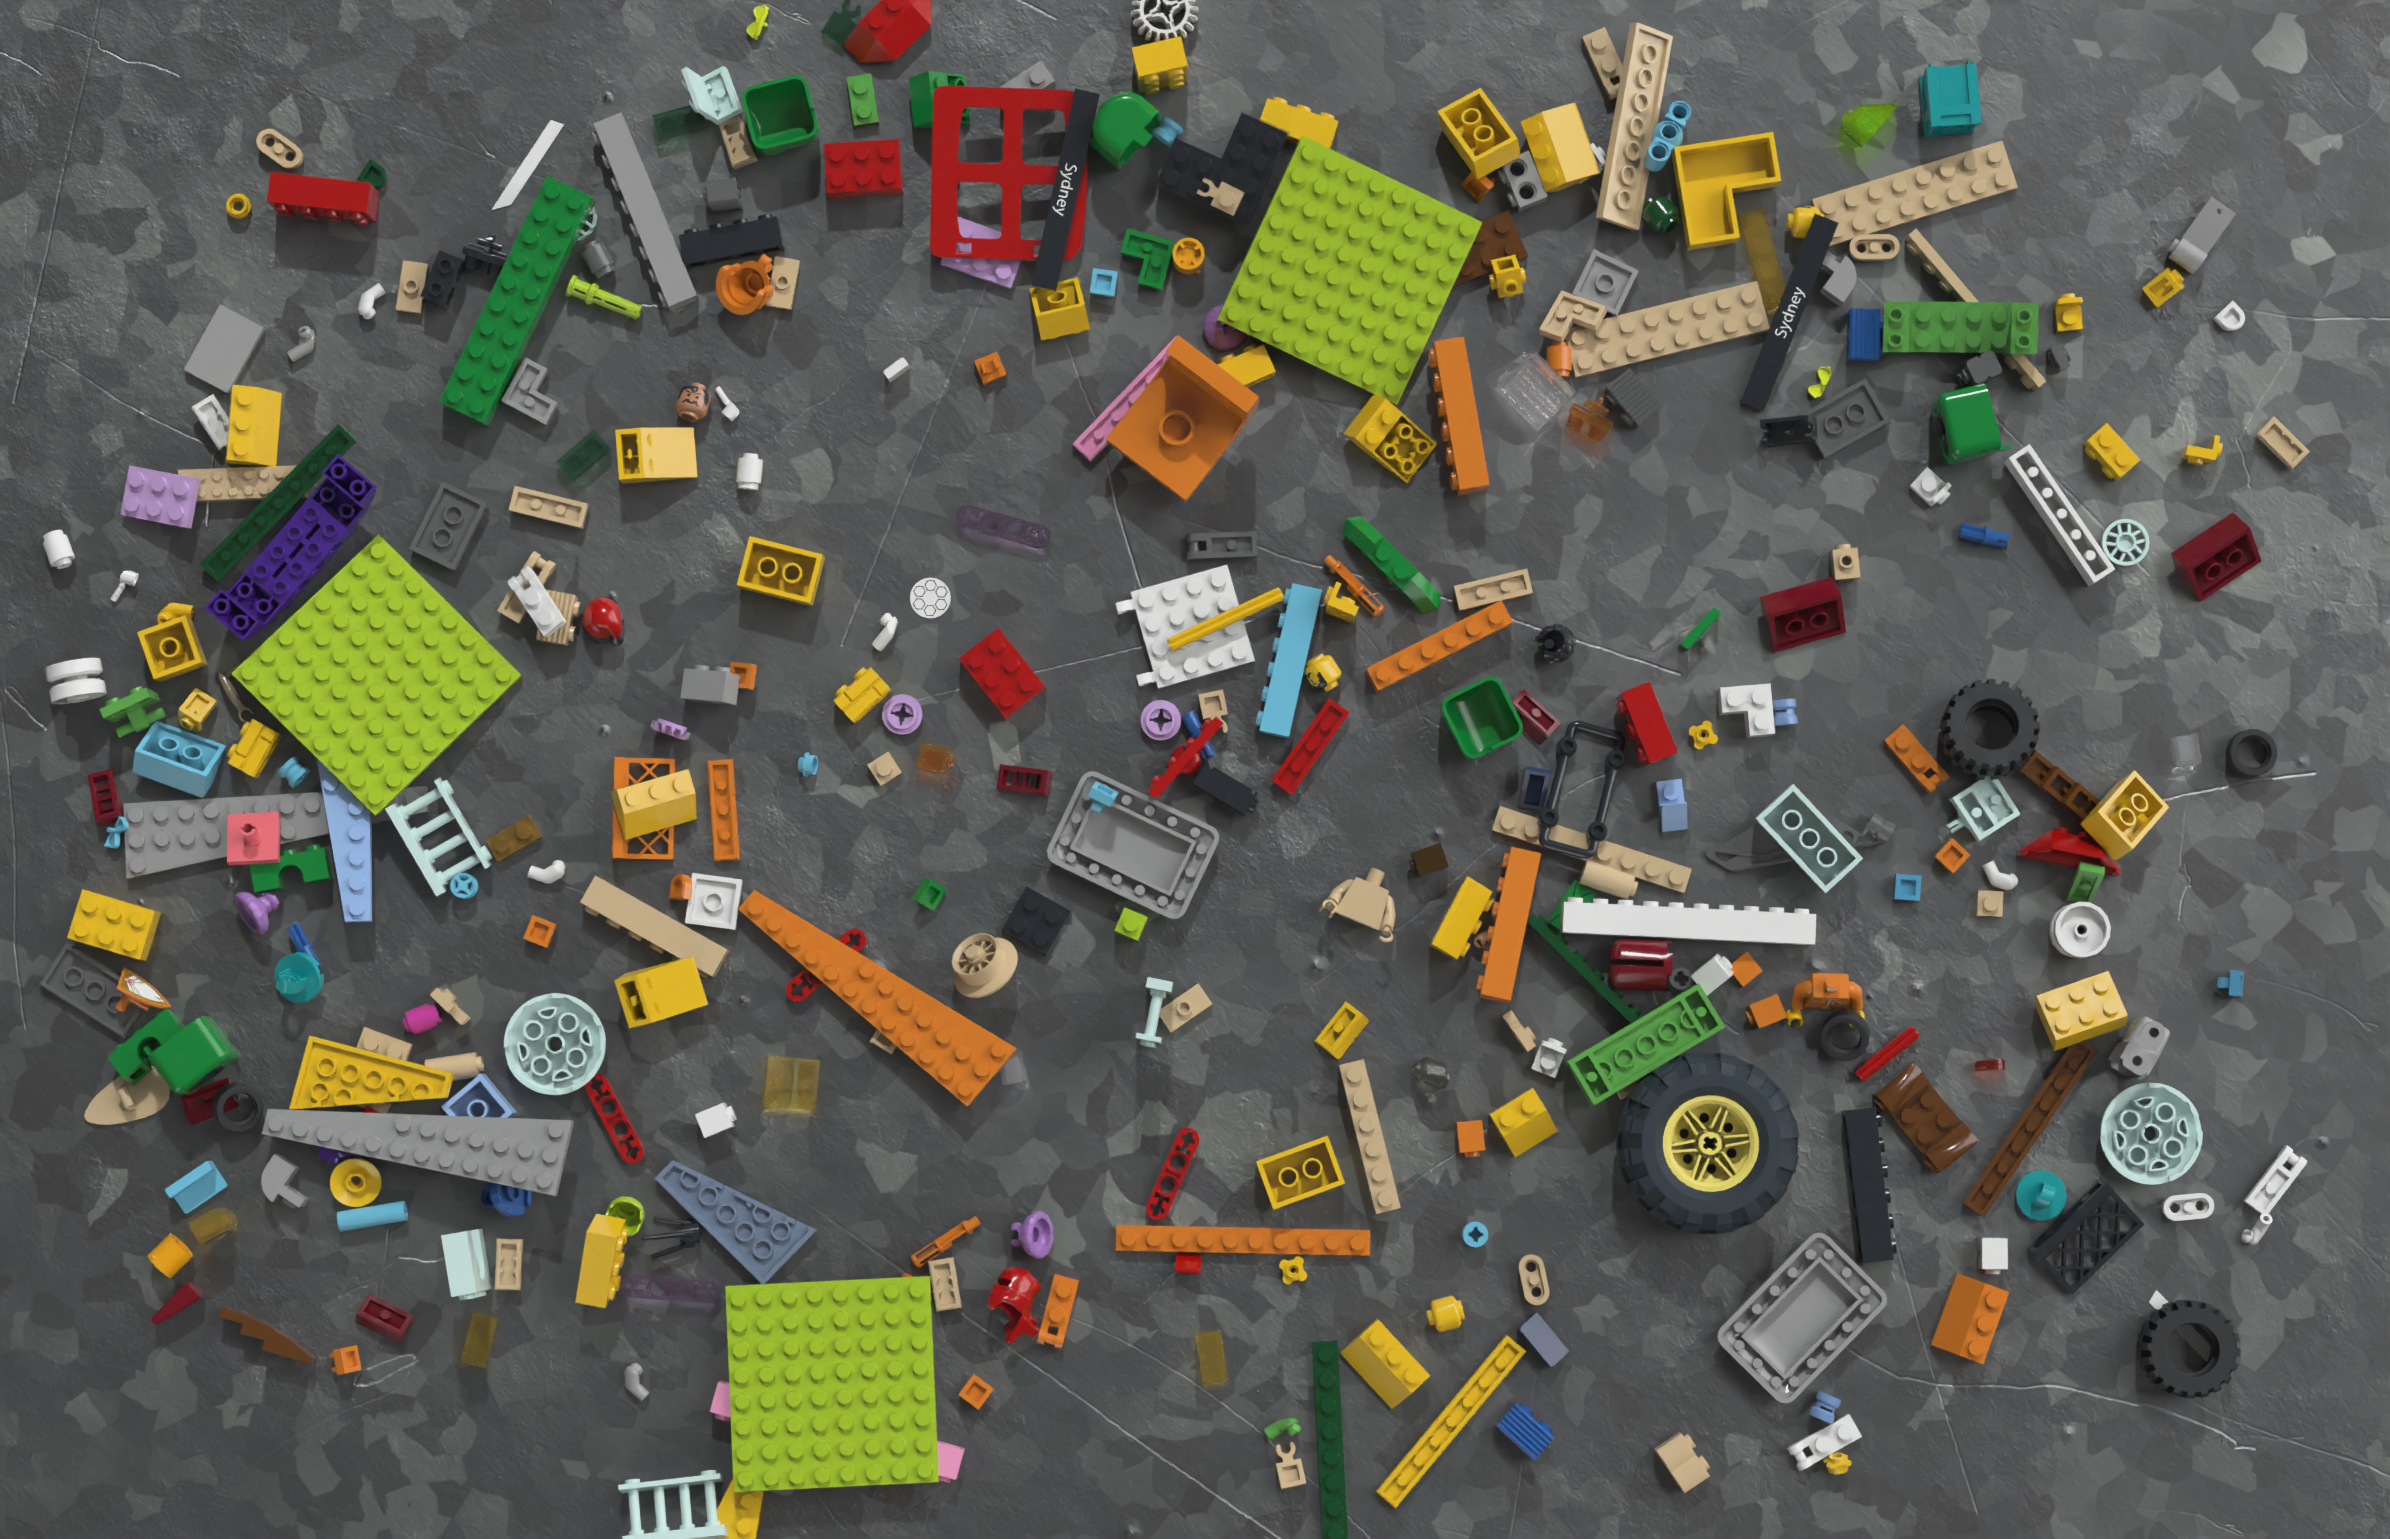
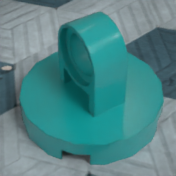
M296 952L285 956L275 967V988L289 1001L303 1003L319 995L323 988L324 976L320 974V970L317 967L319 963L311 955L303 952Z
M2044 1170L2032 1171L2022 1176L2016 1185L2014 1193L2020 1212L2028 1218L2038 1221L2050 1220L2059 1215L2065 1206L2067 1198L2066 1189L2061 1179L2052 1172Z

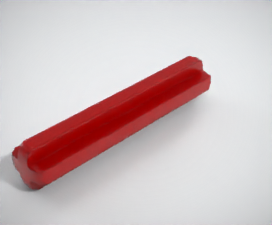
M1912 1026L1906 1028L1854 1071L1856 1076L1862 1082L1870 1078L1920 1037L1917 1030Z

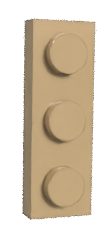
M515 486L509 511L583 529L589 504Z
M1527 569L1453 586L1459 611L1496 603L1500 600L1505 601L1533 594Z

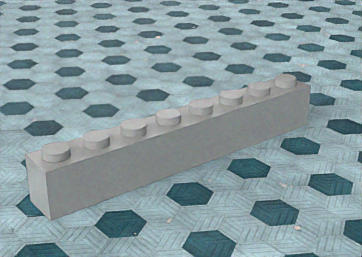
M620 112L593 123L596 131L592 132L596 144L597 146L602 145L606 153L601 155L606 168H612L615 177L611 178L616 192L621 190L624 197L620 201L626 215L630 213L634 221L630 223L635 238L640 236L643 245L639 246L644 260L649 259L653 267L648 269L654 283L659 282L662 291L658 292L663 306L668 305L670 310L673 311L699 300L624 116Z

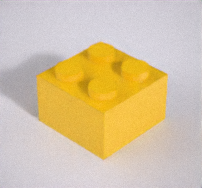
M186 615L137 632L153 679L158 682L166 681L208 665L192 618Z

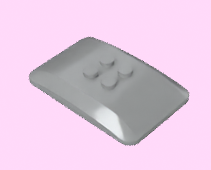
M1091 771L1081 777L1048 846L1047 855L1049 860L1057 866L1167 918L1178 919L1184 915L1218 845L1219 834L1214 827L1098 772ZM1096 781L1119 792L1112 806L1104 805L1099 814L1090 810L1094 799L1088 797Z
M1818 1232L1809 1236L1718 1330L1717 1339L1720 1345L1777 1401L1786 1404L1795 1400L1882 1311L1886 1305L1887 1297L1884 1291L1831 1238L1824 1233Z

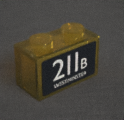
M226 1207L214 1208L188 1223L199 1245H206L236 1231L237 1227L235 1224L238 1221L231 1209L227 1210Z

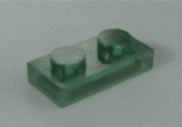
M691 105L652 115L659 141L707 129L705 117L700 113H696Z
M594 429L556 462L574 482L612 449Z

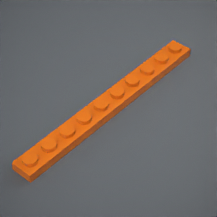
M1116 1225V1251L1370 1256V1230Z

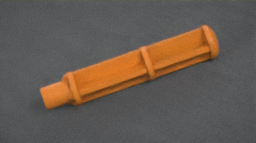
M1331 555L1324 559L1323 562L1329 567L1330 573H1339L1348 583L1347 589L1374 617L1383 612L1384 605L1342 562L1336 561ZM1365 590L1380 604L1379 607L1364 593ZM1361 596L1375 611L1372 612L1358 597Z
M976 1216L968 1221H962L915 1254H912L911 1262L915 1267L920 1268L950 1248L952 1241L963 1233L972 1234L973 1229L981 1225L980 1221ZM932 1244L934 1245L933 1247H931L930 1249H928L927 1251H925L924 1253H922V1254L919 1255L918 1257L915 1256V1255H917L918 1253H920L921 1251H923L924 1249H926L927 1247H929L930 1245H932ZM936 1251L939 1252V1253H937L936 1255H934L933 1257H931L930 1259H928L927 1261H925L924 1263L920 1264L921 1261H923L924 1259H926L927 1257H929L930 1255H932V1254L935 1253Z

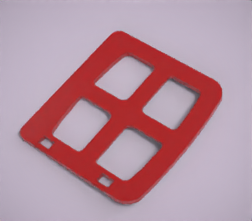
M939 86L936 88L933 94L930 251L935 257L1037 260L1038 254H1034V245L1040 246L1041 240H1024L1020 237L1021 189L1026 184L1054 185L1058 166L1028 165L1023 162V111L1025 109L1061 111L1064 115L1066 130L1074 95L1073 91L972 86ZM965 108H1001L1003 110V158L1001 162L989 164L962 163L958 161L959 130L962 111ZM1087 154L1063 261L1076 256L1082 244L1087 190ZM959 182L997 183L1001 186L1002 213L1000 238H965L961 236L957 210V184ZM956 243H971V252H956Z

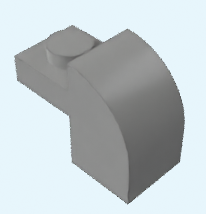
M1827 251L1820 269L1831 277L1820 293L1838 306H1841L1855 286L1856 269L1853 262L1847 256L1843 258L1841 263H1838L1836 261L1837 257Z
M274 1154L266 1165L261 1177L262 1190L265 1196L271 1202H278L282 1196L284 1197L282 1202L293 1209L296 1206L299 1208L304 1207L309 1198L289 1185L300 1167L282 1155Z

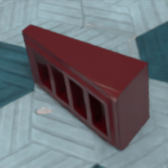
M1000 764L997 789L1050 796L1053 772ZM1008 771H1013L1011 786L1007 785ZM1019 772H1022L1021 786L1017 787ZM1029 773L1033 774L1031 788H1027ZM1042 775V777H1041V785H1040V790H1039V789H1038L1039 776Z
M113 769L88 775L96 822L102 827L115 824L118 816L124 817V810ZM105 780L109 781L108 784L101 786H97L96 784L98 782H102ZM108 790H110V792H111V793H108V794L99 796V793H101V792H105V791H108ZM112 800L111 804L102 806L101 804Z
M184 1283L151 1318V1322L153 1324L162 1323L202 1299L205 1295L193 1283Z

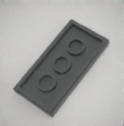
M69 942L65 943L39 983L40 986L122 1038L128 1036L144 1011L133 1003H130L124 1012L117 1010L115 1006L124 995L123 992L116 989L120 974Z

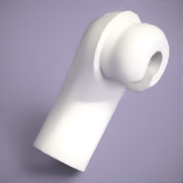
M885 613L880 619V624L884 625L885 628L872 642V645L879 651L885 648L893 638L896 630L897 618L895 616L892 617L890 613Z
M2267 1213L2261 1214L2251 1231L2245 1229L2242 1232L2241 1240L2244 1243H2249V1245L2257 1244L2272 1223L2271 1215Z

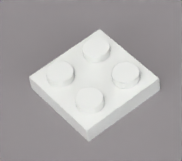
M692 873L691 900H688L685 923L736 930L743 880Z

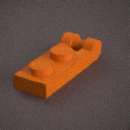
M1904 724L1883 740L1929 794L1936 790L1935 786L1941 781L1944 783L1949 778L1946 771L1939 766ZM1930 768L1934 775L1928 779L1923 773Z
M1054 1274L1037 1344L1044 1345L1047 1343L1054 1345L1056 1349H1062L1079 1280ZM1049 1326L1059 1328L1058 1334L1047 1333Z

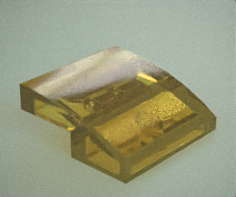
M767 1055L762 1106L815 1111L820 1060Z

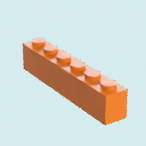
M1502 600L1371 665L1366 668V673L1376 693L1511 626L1513 621Z
M1511 847L1509 853L1504 852L1501 867L1505 868L1504 878L1499 877L1496 892H1500L1499 902L1494 901L1491 916L1495 917L1494 926L1488 927L1486 941H1490L1489 950L1483 951L1481 965L1485 966L1483 976H1478L1476 990L1480 991V998L1507 1004L1511 1001L1541 853Z

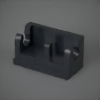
M1801 415L1760 420V427L1765 430V437H1762V442L1767 444L1769 448L1818 443L1817 418L1813 416Z

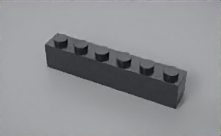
M1876 1107L1842 1110L1859 1260L1861 1263L1894 1260L1893 1254H1897L1895 1238L1891 1239L1890 1229L1894 1228L1893 1215L1888 1213L1887 1203H1891L1889 1188H1885L1884 1178L1888 1177L1886 1162L1882 1163L1881 1153L1885 1152L1883 1137H1879L1878 1127H1882L1881 1114L1876 1112Z

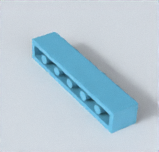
M1292 583L1291 589L1286 588L1283 603L1288 604L1286 614H1280L1278 628H1282L1280 638L1275 637L1272 652L1277 653L1275 663L1269 662L1267 677H1271L1269 687L1264 686L1261 701L1266 702L1264 712L1258 711L1255 724L1260 726V733L1289 738L1321 597V589Z

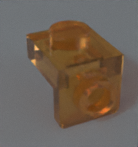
M921 743L916 768L946 774L947 768L952 769L955 754H951L950 747Z

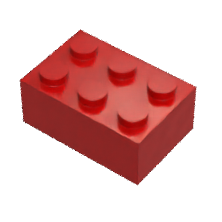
M899 139L824 144L826 191L829 199L904 194L901 144Z
M999 627L959 658L963 666L1006 720L1046 690L1043 683Z
M1650 681L1624 691L1617 696L1618 700L1615 702L1619 715H1624L1628 723L1625 726V730L1629 739H1634L1637 747L1634 749L1639 763L1643 762L1646 767L1678 753Z

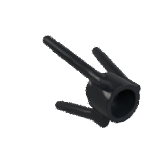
M654 1217L655 1222L683 1226L679 1227V1232L651 1234L641 1237L643 1241L679 1237L680 1242H685L652 1254V1259L685 1248L695 1247V1243L701 1242L699 1222L693 1223V1219L682 1220Z

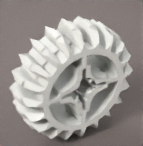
M1149 0L1132 1V7L1136 8V10L1131 11V16L1137 18L1133 21V25L1141 26L1138 29L1140 35L1147 32L1145 37L1147 41L1151 40L1153 36L1155 37V42L1160 41V39L1176 38L1178 35L1186 39L1187 33L1184 29L1192 32L1194 26L1191 23H1196L1198 20L1195 15H1192L1198 13V7L1192 6L1196 3V0H1180V2L1177 0L1172 2L1156 0L1157 6L1150 10V13L1144 15V9ZM1161 3L1163 8L1165 7L1166 11H1169V21L1164 13H1161ZM1185 8L1186 13L1183 20L1175 27L1173 17L1180 13L1181 9ZM1149 22H1161L1167 30L1155 28Z

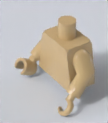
M1371 867L1366 880L1358 877L1355 880H1345L1332 890L1327 900L1319 908L1320 913L1324 908L1330 911L1328 918H1331L1336 913L1376 931H1379L1381 927L1383 934L1389 938L1379 936V940L1384 943H1389L1393 940L1391 932L1393 931L1396 918L1394 900L1388 895L1389 890L1380 887L1385 873Z

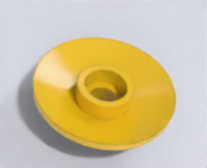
M351 1158L342 1161L335 1167L330 1177L332 1194L339 1202L350 1207H361L371 1203L378 1196L381 1189L382 1181L378 1169L371 1162L361 1158ZM354 1176L360 1177L361 1181L355 1183L351 1180V1178Z

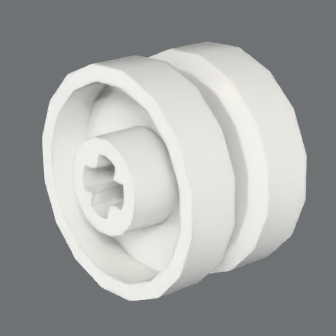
M82 658L47 666L45 668L46 680L50 683L58 684L49 690L51 703H78L106 695L105 681L94 678L103 672L101 659Z
M2076 902L2063 906L2054 913L2049 924V936L2052 945L2059 953L2069 958H2085L2095 955L2106 946L2110 938L2111 925L2108 916L2100 907L2090 902ZM2078 926L2083 927V933L2079 934L2077 932Z

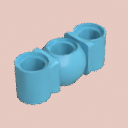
M1673 102L1663 121L1653 128L1652 142L1643 159L1645 167L1650 171L1662 170L1673 148L1682 144V131L1691 115V108L1686 102ZM1673 114L1680 115L1682 119L1676 118ZM1663 134L1670 135L1672 139L1664 137ZM1652 154H1658L1662 159L1655 158Z

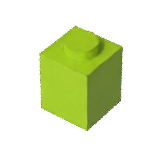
M1124 907L1114 931L1139 941L1148 917Z

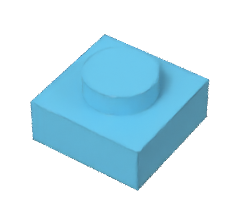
M1093 268L1090 295L1115 298L1118 271Z

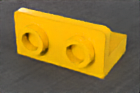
M2108 423L2103 425L2083 443L2086 447L2085 452L2093 460L2097 459L2103 466L2101 469L2104 474L2110 479L2114 478L2116 481L2140 461Z
M1336 582L1334 588L1329 586L1323 601V604L1326 605L1325 613L1353 624L1359 607L1350 598L1344 596L1341 599L1337 598L1341 583Z

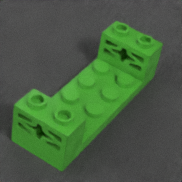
M1884 301L1883 352L1986 353L1991 350L1994 353L2038 354L2039 303Z
M1698 983L1591 1048L1585 1049L1568 1059L1565 1063L1590 1105H1596L1722 1030L1725 1026Z

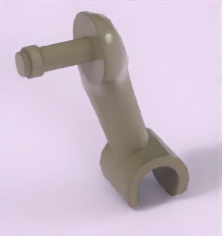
M231 665L225 675L219 673V680L226 695L239 711V719L247 722L241 716L242 711L248 710L252 714L254 712L251 708L245 706L232 685V681L228 679L237 668Z

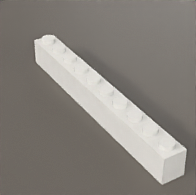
M1568 897V902L1561 903L1560 933L1815 945L1816 914H1809V909H1794V913H1784V908L1769 907V912L1759 911L1757 906H1744V911L1734 910V905H1719V909H1709V904H1694L1693 908H1684V903L1668 902V907L1658 906L1659 902L1643 901V906L1633 905V900H1618V904H1608V899H1593V903H1583V898Z

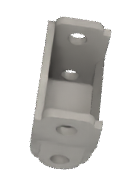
M2149 1017L2133 1019L2108 1057V1060L2111 1061L2110 1066L2126 1077L2133 1075L2137 1080L2146 1078L2157 1062L2170 1036V1031L2161 1023Z

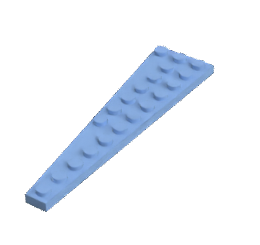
M317 759L345 922H372V813Z

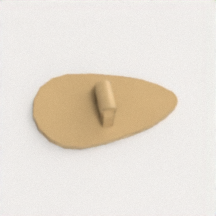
M151 1066L153 1070L134 1086L119 1076L94 1097L88 1105L84 1117L90 1123L102 1125L119 1124L142 1119L156 1114L165 1107L170 1098L171 1089L154 1066Z

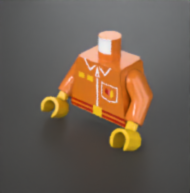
M1814 973L1805 981L1795 986L1791 1009L1786 1012L1788 1025L1790 1026L1791 1021L1797 1019L1798 1027L1803 1024L1801 1009H1851L1865 1019V1014L1861 1011L1863 1009L1862 989L1858 984L1849 981L1848 974Z

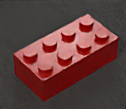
M270 172L267 202L281 216L293 217L294 213L303 214L304 218L313 220L323 216L328 217V220L333 222H343V219L353 220V223L359 225H368V222H376L379 192L371 183Z

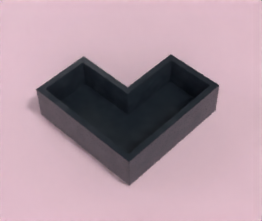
M1244 111L1238 119L1223 156L1181 137L1175 138L1156 184L1248 225L1253 218L1290 132ZM1204 178L1211 180L1217 188H1219L1221 182H1224L1245 192L1234 216L1212 206L1213 197H1204L1197 194L1199 189L1203 192H1208L1210 189L1207 183L1202 182Z

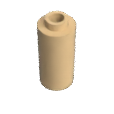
M1586 860L1579 879V884L1626 900L1629 895L1634 896L1638 886V882L1634 881V875L1590 860Z
M476 1052L425 1060V1066L455 1073L453 1081L476 1078L480 1075V1072L484 1071L482 1056L478 1057Z

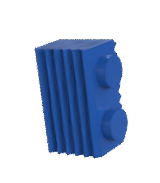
M1850 308L1847 312L1846 361L1877 362L1879 356L1884 355L1883 341H1880V331H1883L1884 316H1880V309Z
M1514 1402L1495 1426L1530 1458L1535 1460L1554 1439L1550 1434L1553 1429L1543 1420L1537 1423L1531 1417L1534 1412L1523 1402L1520 1406Z

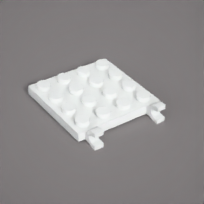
M1227 565L1130 592L1131 600L1116 603L1118 615L1133 610L1136 611L1153 672L1136 675L1139 687L1156 682L1158 689L1255 662L1243 619L1175 651H1172L1167 643L1169 637L1239 605Z

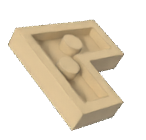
M1561 290L1539 328L1540 335L1563 343L1573 323L1596 331L1607 313V307Z

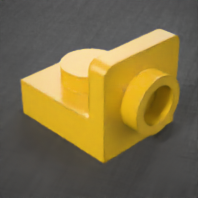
M2168 267L2142 289L2158 308L2184 287L2182 283L2184 279L2176 269L2172 271Z
M2075 294L2060 295V299L2053 303L2056 333L2081 331L2083 329L2080 306L2083 302L2082 297H2075Z
M195 688L178 709L180 725L189 731L193 730L199 733L202 730V723L216 707L217 700Z

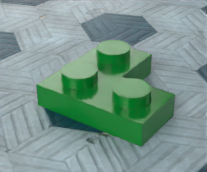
M1131 229L1126 230L1120 254L1144 260L1138 285L1162 291L1175 241Z

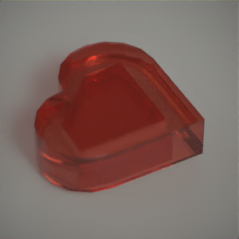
M2004 1059L1974 1062L1975 1072L2004 1071L2006 1069Z

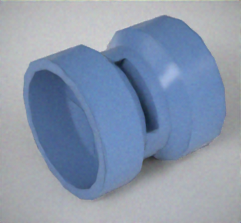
M1796 699L1772 701L1775 727L1798 724V716L1795 715L1794 711L1797 707Z
M1818 1390L1815 1397L1817 1400L1816 1404L1811 1407L1809 1414L1832 1424L1835 1418L1834 1411L1839 1408L1842 1400ZM1821 1406L1826 1407V1408L1829 1409V1411H1826V1410H1824V1409H1822V1408H1820V1407H1821Z

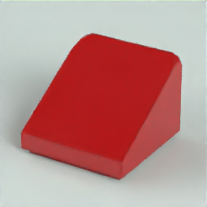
M1178 1252L1175 1264L1176 1273H1201V1254Z

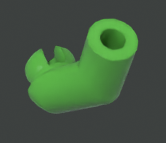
M1288 1418L1276 1421L1266 1427L1264 1431L1269 1440L1285 1431H1288L1290 1436H1295L1301 1432V1427L1298 1425L1299 1421L1297 1419Z

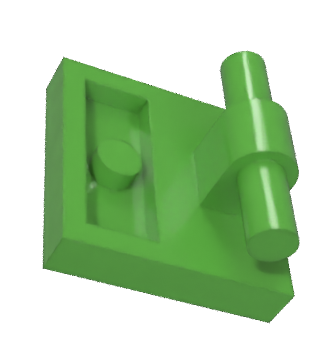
M142 686L136 687L128 692L129 696L119 699V697L110 699L105 702L106 706L99 710L104 719L114 723L129 717V723L115 729L118 737L121 738L133 731H142L150 727L151 723L166 716L162 707L148 714L145 712V709L161 702L157 692L148 688H142Z

